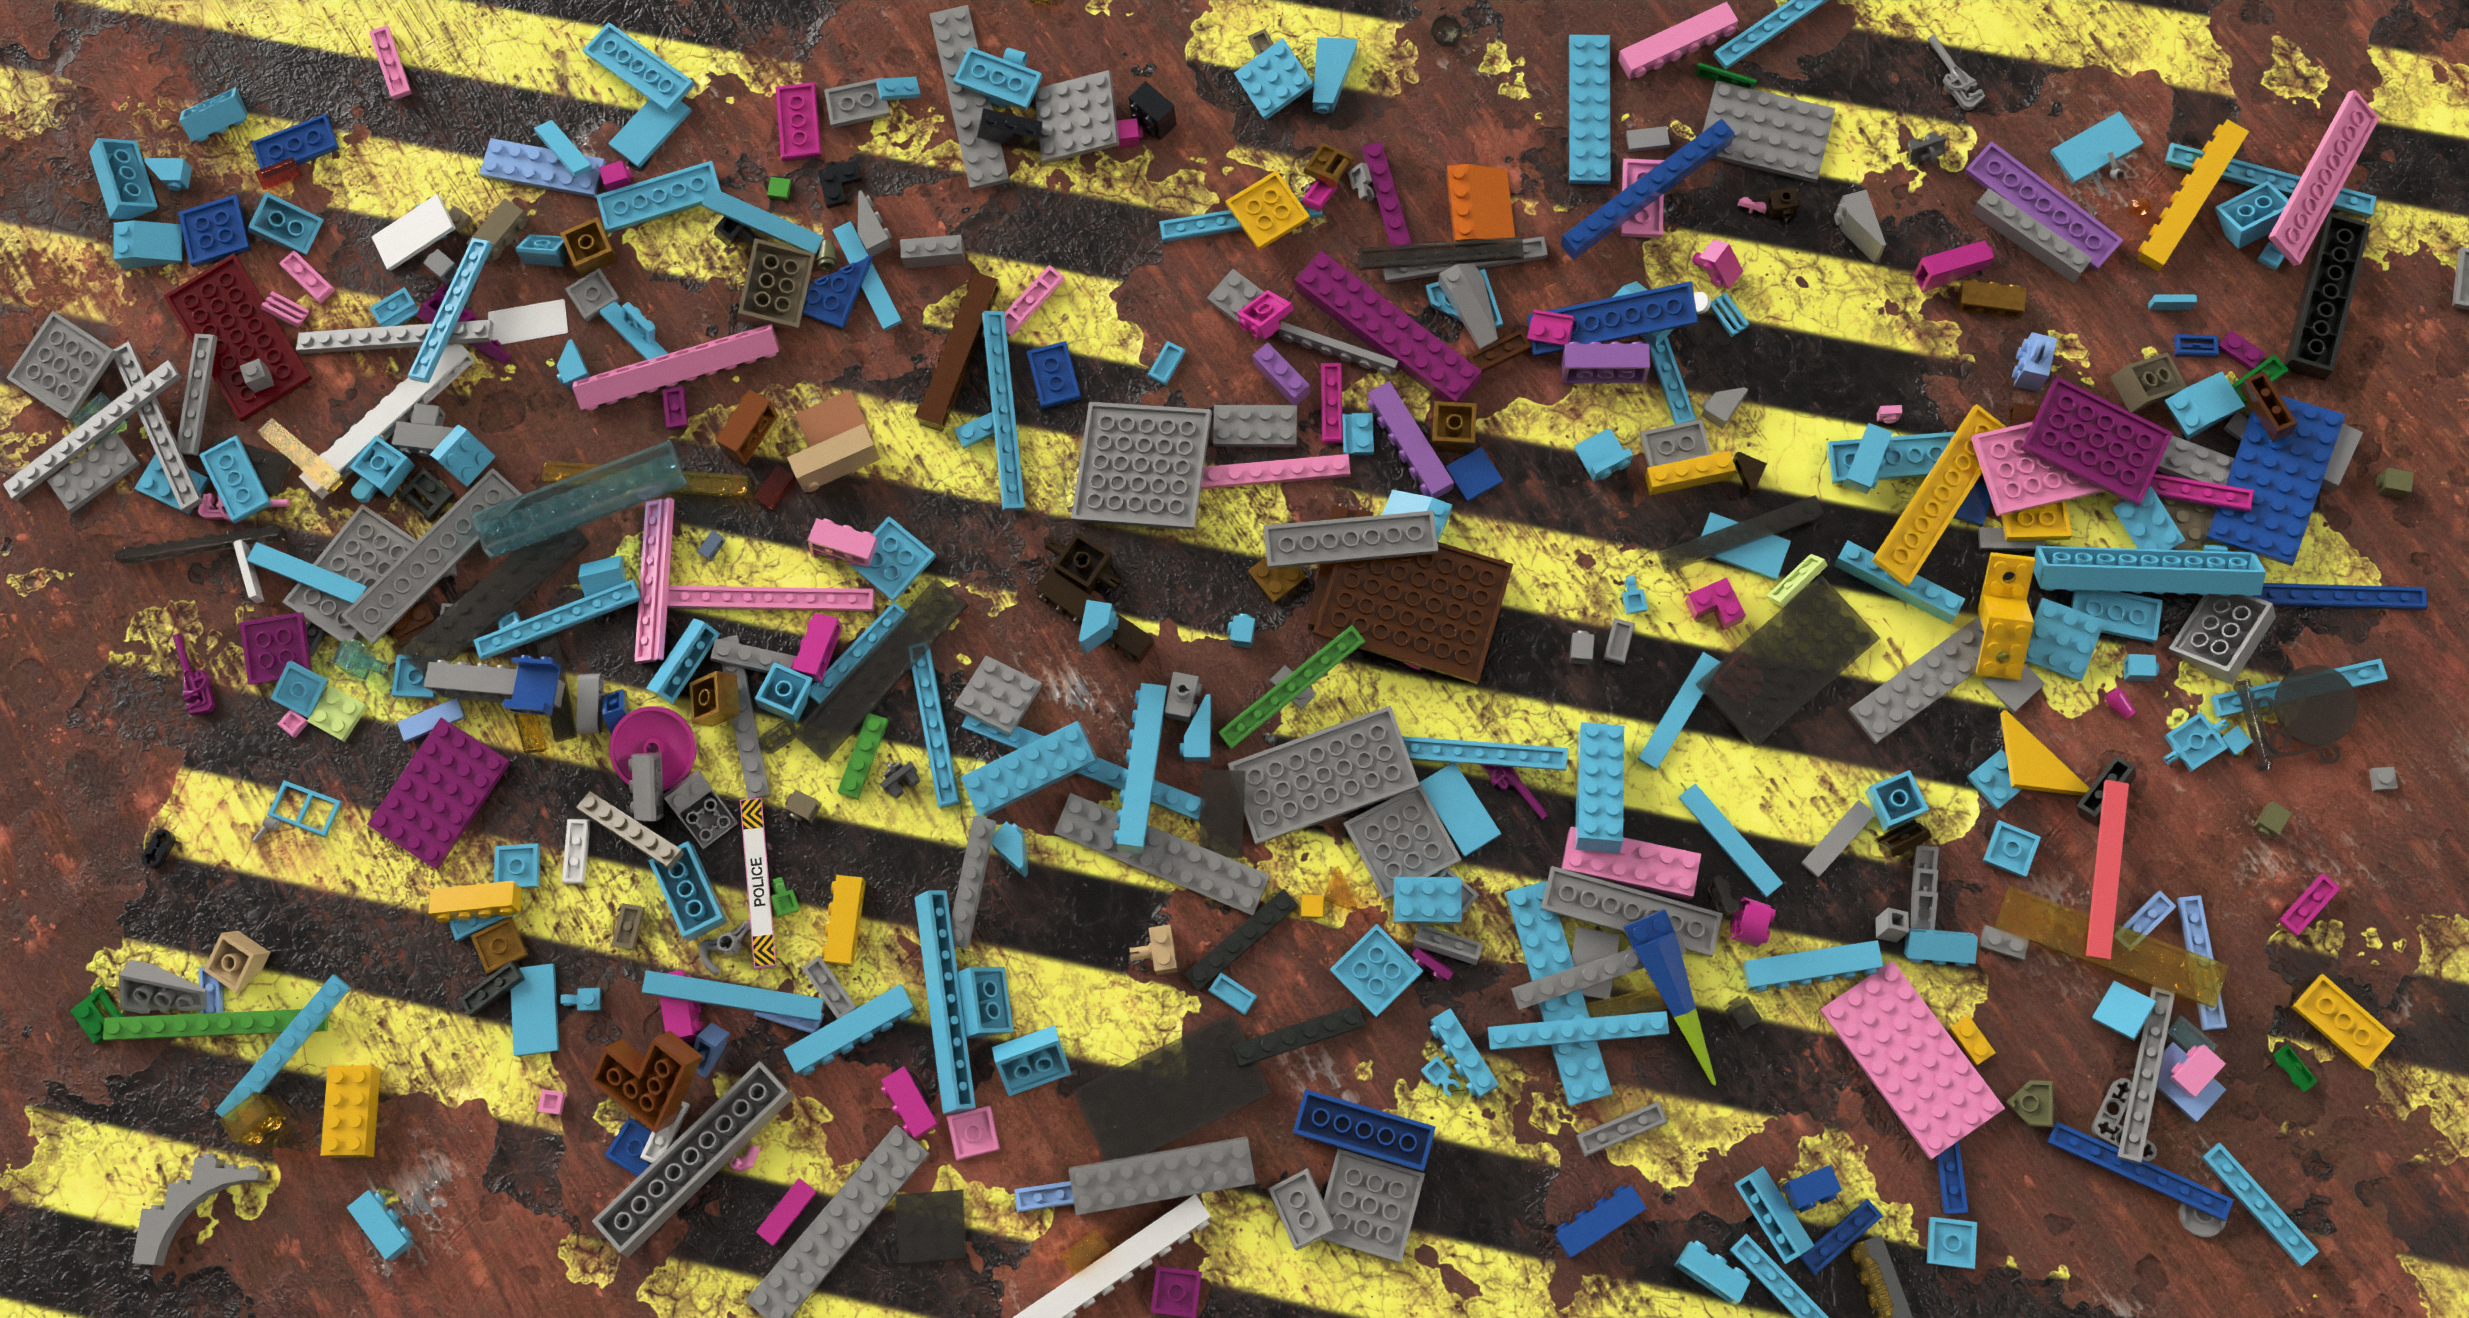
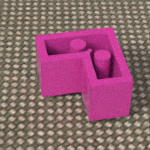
M1727 578L1689 593L1685 600L1694 620L1714 612L1722 630L1742 623L1746 616Z

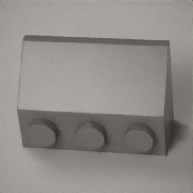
M662 752L635 753L631 755L632 759H629L628 762L629 771H632L629 789L630 793H633L630 811L631 814H634V820L657 821L664 817Z

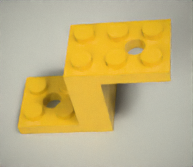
M1990 553L1978 606L1984 636L1977 662L1976 675L2021 680L2034 624L2027 603L2035 566L2034 557ZM2007 572L2015 574L2011 580H2004L2003 575ZM2000 653L2008 654L2005 660L1996 659Z

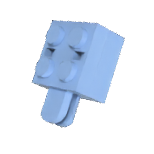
M2032 332L2028 339H2024L2022 347H2019L2016 359L2019 360L2018 366L2014 367L2012 378L2015 379V387L2039 392L2049 377L2057 338Z

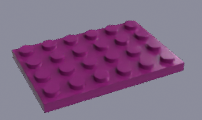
M2056 376L2020 449L2138 507L2144 498L2173 433Z
M441 717L367 825L438 870L511 761Z

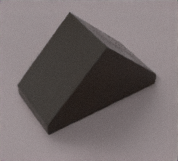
M1737 452L1733 458V463L1749 498L1753 496L1767 463L1742 452Z

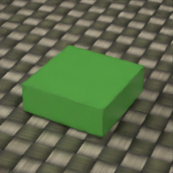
M771 177L767 192L768 198L788 200L791 180Z

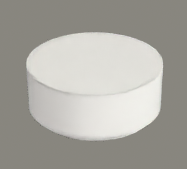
M1703 292L1695 293L1697 314H1703L1710 308L1711 300Z

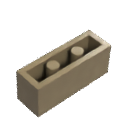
M504 198L466 244L469 246L472 238L490 241L493 246L486 262L492 264L494 260L500 257L505 247L513 242L515 235L526 226L529 218L522 209Z

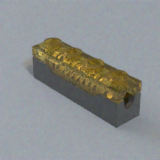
M1882 1235L1853 1244L1851 1255L1854 1262L1859 1263L1862 1271L1859 1272L1862 1284L1868 1287L1870 1293L1868 1300L1871 1307L1877 1311L1878 1317L1876 1318H1913Z

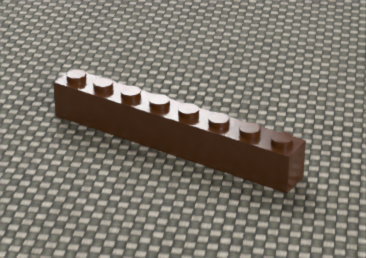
M976 272L967 283L968 291L966 296L961 298L960 311L953 318L952 331L946 335L944 351L941 350L939 353V363L937 368L932 370L931 383L929 387L925 388L923 393V403L916 410V417L920 425L941 432L944 431L983 333L982 313L992 310L1000 290L998 279Z

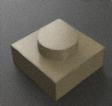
M453 206L448 212L456 228L454 231L460 234L472 218L456 206Z

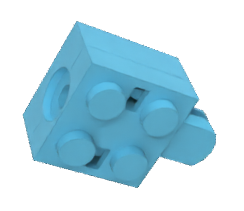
M375 435L349 467L360 477L351 489V493L362 503H368L378 490L390 497L415 465L407 456Z

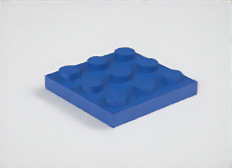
M236 194L178 212L189 262L192 267L226 258L233 253L239 254L251 250L240 199Z

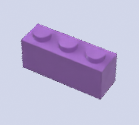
M1268 342L1252 355L1253 365L1292 405H1298L1310 395V385Z

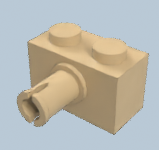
M1171 925L1150 927L1151 943L1147 946L1129 948L1131 962L1151 958L1156 975L1178 972Z

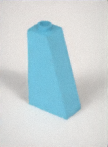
M1317 37L1313 112L1320 114L1333 113L1357 54V39Z

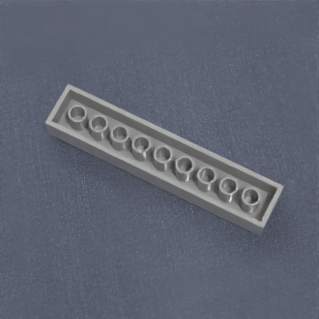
M759 1061L592 1222L620 1254L626 1257L631 1256L795 1096L767 1066Z

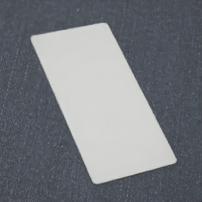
M564 299L488 312V320L494 323L492 340H498L501 344L568 333Z

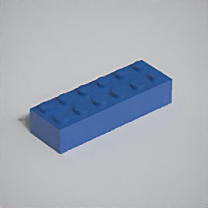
M1305 1089L1294 1126L1293 1136L1424 1173L1436 1126Z

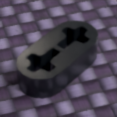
M165 829L156 831L142 854V863L151 869L160 868L176 842L175 835ZM162 836L168 839L166 843L160 840ZM150 856H155L157 858L156 861H151L149 859Z

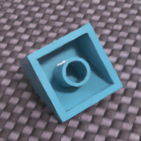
M1086 601L1079 636V643L1083 653H1088L1112 637L1113 630H1117L1119 618L1116 617L1117 612L1114 611L1111 603Z
M774 662L755 697V701L759 708L797 724L807 704L813 678Z
M1006 821L993 835L991 846L1025 878L1028 875L1027 844L1024 840L1026 836L1015 823L1010 825Z

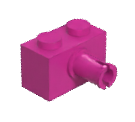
M1715 239L1712 240L1702 254L1697 252L1692 259L1694 265L1704 268L1710 277V282L1716 287L1730 289L1743 272L1730 244Z

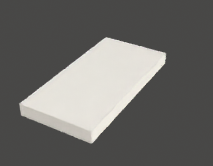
M436 194L372 236V239L386 268L392 271L456 228L441 196Z

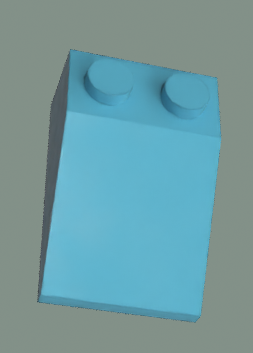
M265 192L248 226V232L271 243L307 255L324 219Z
M135 220L114 223L113 259L123 269L183 263L184 236L181 224Z
M2222 371L2165 400L2164 405L2187 440L2245 407Z
M1392 490L1382 515L1433 510L1436 536L1439 542L1450 517L1452 504L1433 497Z

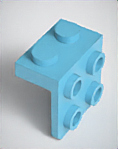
M1606 429L1575 445V451L1593 482L1605 479L1617 470L1625 469L1630 465L1633 457L1629 448L1623 450L1611 429Z

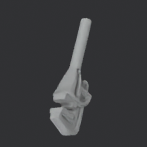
M1931 35L1928 41L1950 70V74H1946L1943 79L1945 84L1944 91L1953 95L1962 109L1972 110L1985 97L1982 89L1977 90L1975 93H1969L1968 96L1965 95L1968 91L1976 89L1978 85L1976 80L1961 70L1954 63L1937 37Z

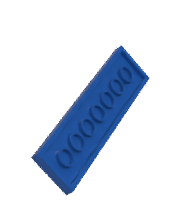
M1691 281L1547 311L1574 316L1575 321L1573 322L1570 342H1579L1581 344H1590L1591 342L1605 343L1699 324L1693 283ZM1533 314L1527 315L1529 327ZM1531 341L1534 356L1564 351V346Z

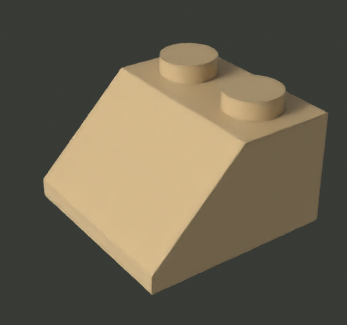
M239 931L221 933L204 971L238 993L262 971L270 952Z

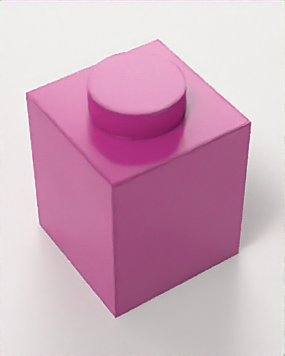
M1137 118L1117 120L1119 146H1116V148L1140 146V138H1143L1142 126H1138Z
M622 160L599 167L604 186L608 192L632 185L630 181L633 178L629 166L626 167Z

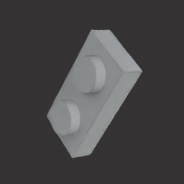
M1284 665L1270 679V682L1276 686L1289 676L1292 671ZM1308 687L1294 698L1292 702L1302 710L1316 696V693Z
M1985 925L1978 948L2023 961L2029 938Z

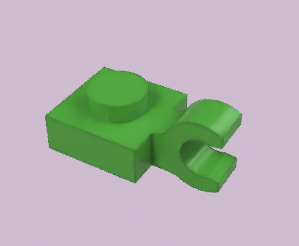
M782 877L773 879L771 885L775 895L771 896V900L777 917L798 912L799 906L793 889L786 891Z

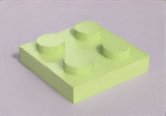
M330 685L307 721L345 742L368 706Z

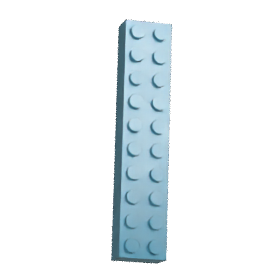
M2036 546L2033 570L2040 589L2048 591L2065 589L2067 591L2088 590L2090 592H2098L2099 590L2114 593L2131 591L2133 593L2154 592L2156 594H2164L2169 592L2180 595L2197 593L2199 595L2220 594L2222 596H2230L2234 594L2246 597L2261 595L2266 571L2253 552Z

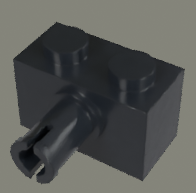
M723 217L714 227V235L729 248L740 237L752 246L755 238L763 240L762 237L758 236L749 227L727 217Z

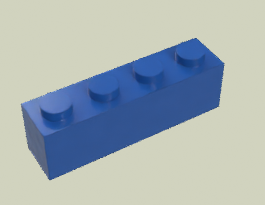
M1623 1184L1613 1191L1615 1196L1609 1200L1603 1197L1594 1203L1596 1208L1588 1212L1585 1209L1575 1216L1577 1220L1569 1225L1566 1221L1556 1228L1558 1233L1554 1237L1568 1259L1647 1209L1632 1185L1626 1188Z

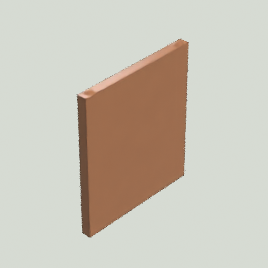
M852 390L795 414V418L799 422L809 447L862 424H865L870 437L872 436V432L868 428Z

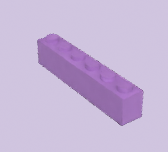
M1390 381L1368 392V401H1366L1368 408L1371 412L1375 411L1377 414V421L1382 429L1385 428L1389 433L1387 435L1393 446L1396 445L1399 449L1398 454L1403 463H1408L1410 467L1409 472L1414 480L1418 479L1420 482V490L1423 495L1437 499L1453 490L1454 482Z

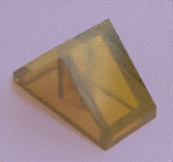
M1337 866L1333 871L1324 895V901L1355 911L1357 910V903L1340 867Z

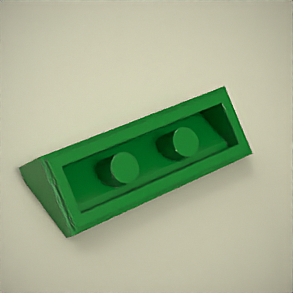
M1698 62L1695 73L1696 76L1715 82L1720 81L1754 89L1757 82L1756 79Z

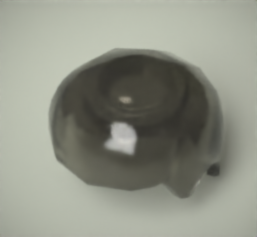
M1441 15L1434 19L1431 24L1430 34L1438 45L1452 47L1459 43L1462 37V26L1456 18Z

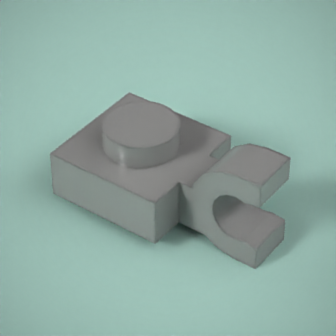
M1361 162L1347 173L1352 189L1358 191L1359 199L1363 200L1367 197L1368 201H1372L1376 196L1372 188L1368 186L1372 182L1367 163Z

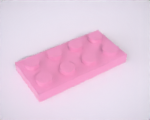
M1623 159L1622 191L1664 160ZM1664 194L1622 224L1621 237L1662 238Z

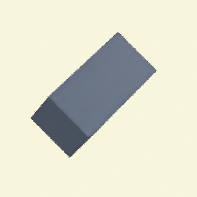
M712 530L697 552L700 556L711 562L726 540L723 536Z

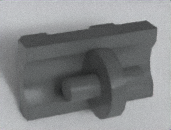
M1932 132L1925 136V141L1919 142L1916 138L1908 140V161L1910 164L1928 160L1931 165L1937 163V157L1945 153L1947 138L1945 135L1938 136L1935 132Z
M900 761L894 766L887 762L886 765L889 769L883 773L886 779L880 783V786L886 794L889 793L894 799H897L904 793L899 784L906 780L913 787L921 780L917 774L918 770L911 761L904 766Z

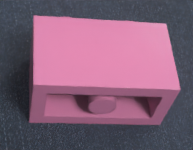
M2206 1045L2193 1046L2186 1054L2188 1057L2183 1064L2181 1062L2177 1063L2171 1070L2173 1075L2169 1079L2190 1098L2196 1097L2226 1064Z

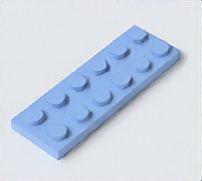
M490 138L479 174L483 178L596 198L602 178L599 167L605 166L606 161L602 158L583 155L592 165V170L574 178L550 149Z

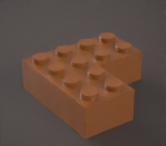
M671 1031L653 1038L645 1057L621 1039L604 1048L590 1081L650 1130L657 1133L672 1125L703 1056Z

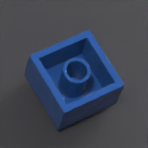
M1831 1165L1781 1185L1792 1211L1799 1209L1800 1213L1816 1207L1815 1202L1820 1201L1822 1205L1838 1198L1837 1193L1842 1191Z

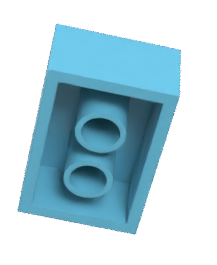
M1394 877L1393 924L1460 925L1462 922L1461 877Z

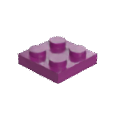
M1157 1266L1151 1313L1196 1318L1202 1272Z

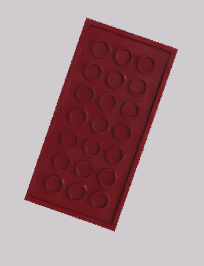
M234 253L164 295L192 344L195 334H211L218 337L211 375L241 422L313 379L274 315L261 309V304L265 303ZM260 359L269 368L274 386L255 393L245 384L240 366Z

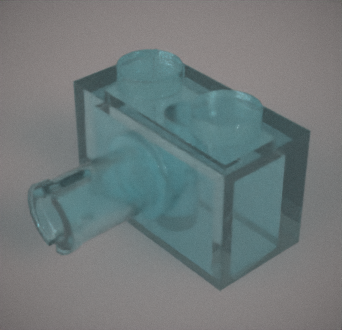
M345 639L342 640L332 660L336 666L347 674L363 680L367 679L370 671L377 672L380 675L385 673L387 663L376 659L370 653L371 649L363 646L362 642L352 639L351 642Z

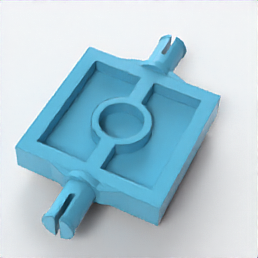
M2202 712L2198 713L2163 736L2173 751L2164 756L2163 760L2166 761L2171 758L2165 762L2167 765H2170L2179 759L2192 772L2228 748L2221 738L2220 731L2229 727V723H2225L2227 720L2223 718L2214 725L2206 719Z

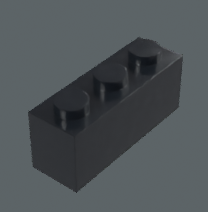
M983 108L977 138L1036 151L1040 139L1042 121Z

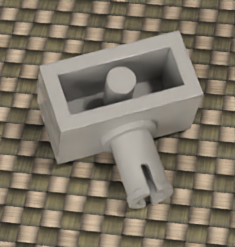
M1173 672L1164 711L1166 718L1191 723L1192 716H1195L1198 709V704H1195L1196 696H1200L1202 691V684H1200L1198 676Z

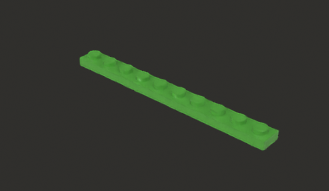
M302 1009L104 1018L103 1040L116 1041L282 1033ZM328 1016L314 1032L328 1031Z

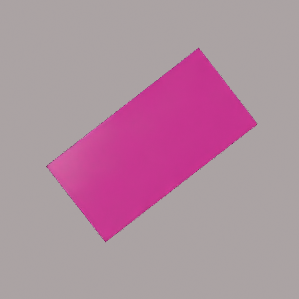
M815 82L775 87L782 162L822 157Z

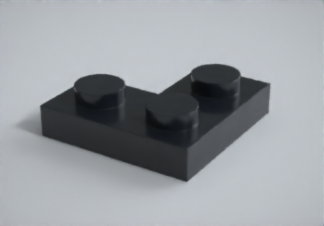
M856 160L817 170L827 209L847 204L843 186L862 181Z

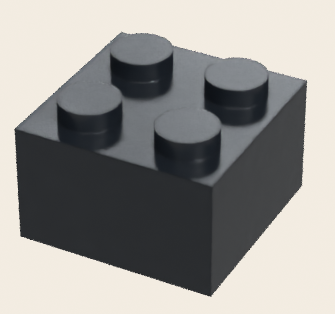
M1146 81L1129 96L1131 118H1137L1138 125H1143L1150 136H1155L1161 140L1177 125L1175 106Z

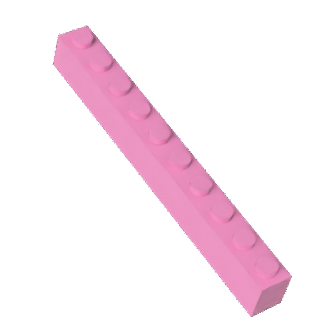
M768 324L573 382L572 388L580 410H593L599 407L598 405L606 403L610 405L618 402V399L626 397V399L638 396V393L644 391L651 393L664 385L672 387L681 380L692 381L698 378L697 376L712 375L722 368H725V370L737 367V364L743 362L750 364L763 356L771 358L779 352V344L772 324Z

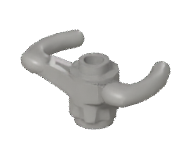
M750 920L743 921L736 931L719 935L717 940H704L699 945L702 963L713 975H718L720 970L712 963L708 952L720 951L728 957L738 955L742 949V940L748 932H751Z

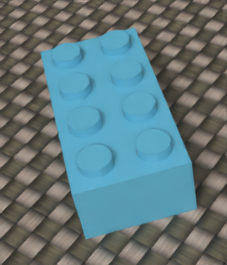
M687 841L677 846L684 854L671 870L653 859L648 861L682 937L689 942L728 923V920L695 847Z

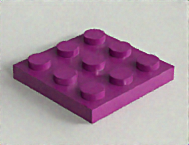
M303 612L239 622L248 685L279 681L288 661H293L312 671Z

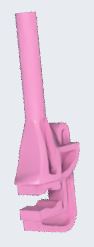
M212 493L203 495V503L200 504L198 512L204 519H225L233 523L218 494L216 507L214 506L215 496ZM270 499L272 505L268 506L290 507V500Z

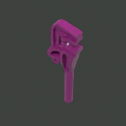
M181 634L173 635V640L184 674L183 697L186 702L190 703L186 706L188 712L192 716L210 713L215 708V701L211 691L212 677L201 669H198L195 673L192 672Z
M1480 765L1490 776L1493 788L1498 786L1502 791H1505L1508 788V784L1512 785L1542 820L1549 816L1547 811L1521 782L1513 767Z

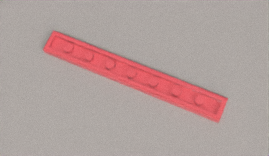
M2112 780L2104 781L2086 956L2111 959L2129 783Z

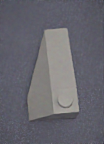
M1456 264L1439 273V286L1479 350L1498 341L1485 280L1475 264Z
M130 960L119 974L120 1010L145 1014L153 1010H160V1012H168L169 1009L188 1011L202 1010L207 1007V991L205 988L156 965Z

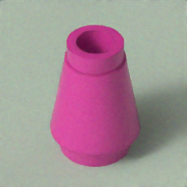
M2118 686L2104 696L2105 703L2125 719H2128L2136 712L2124 690H2120Z

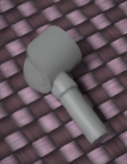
M2113 151L2107 153L2112 167L2109 173L2110 178L2118 181V173L2120 177L2125 178L2126 172L2118 168Z
M271 817L265 818L262 823L263 827L252 840L257 842L268 829L276 831L280 826V821Z

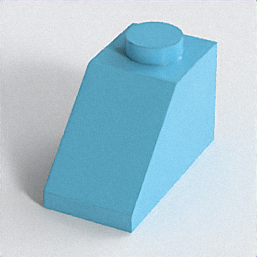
M144 159L149 168L170 190L189 189L192 167L185 159Z
M572 339L568 340L557 364L559 371L557 378L562 386L566 385L569 391L573 390L574 381L590 377V374L578 347Z

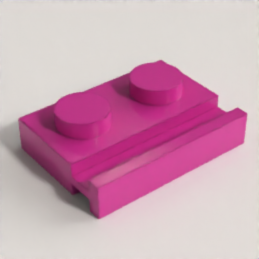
M1533 309V317L1531 318L1527 339L1565 346V344L1570 343L1575 317Z

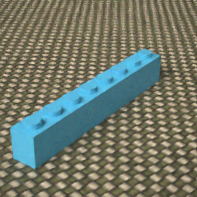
M1141 683L1140 690H1136L1135 703H1138V708L1133 710L1132 722L1135 723L1134 730L1130 729L1129 742H1132L1131 750L1127 749L1126 762H1129L1128 770L1124 769L1123 782H1126L1125 790L1121 789L1120 802L1123 803L1122 810L1117 812L1116 822L1120 823L1119 830H1115L1113 843H1117V851L1144 853L1167 697V686Z

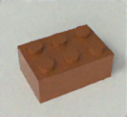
M750 389L746 394L742 395L738 407L730 413L728 422L716 435L715 441L724 455L746 466L778 417L771 401Z

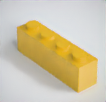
M1730 451L1648 467L1645 480L1649 495L1651 496L1732 479L1735 467Z
M836 875V881L832 882L831 893L834 894L833 902H830L828 906V915H831L830 923L826 924L825 927L827 943L822 948V958H824V962L828 965L854 967L866 881L862 877Z
M515 881L431 889L428 914L440 923H447L452 919L467 921L474 917L487 919L494 915L511 916L513 913H520L522 888Z

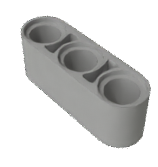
M601 673L580 674L578 676L576 714L578 734H597L602 732L604 679Z

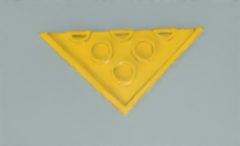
M2003 710L2000 713L2011 788L2084 796L2090 788L2007 710Z

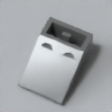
M699 769L663 794L664 799L703 849L738 824Z

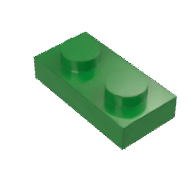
M2288 1044L2281 1047L2274 1054L2278 1065L2287 1071L2294 1085L2303 1092L2310 1089L2318 1081Z

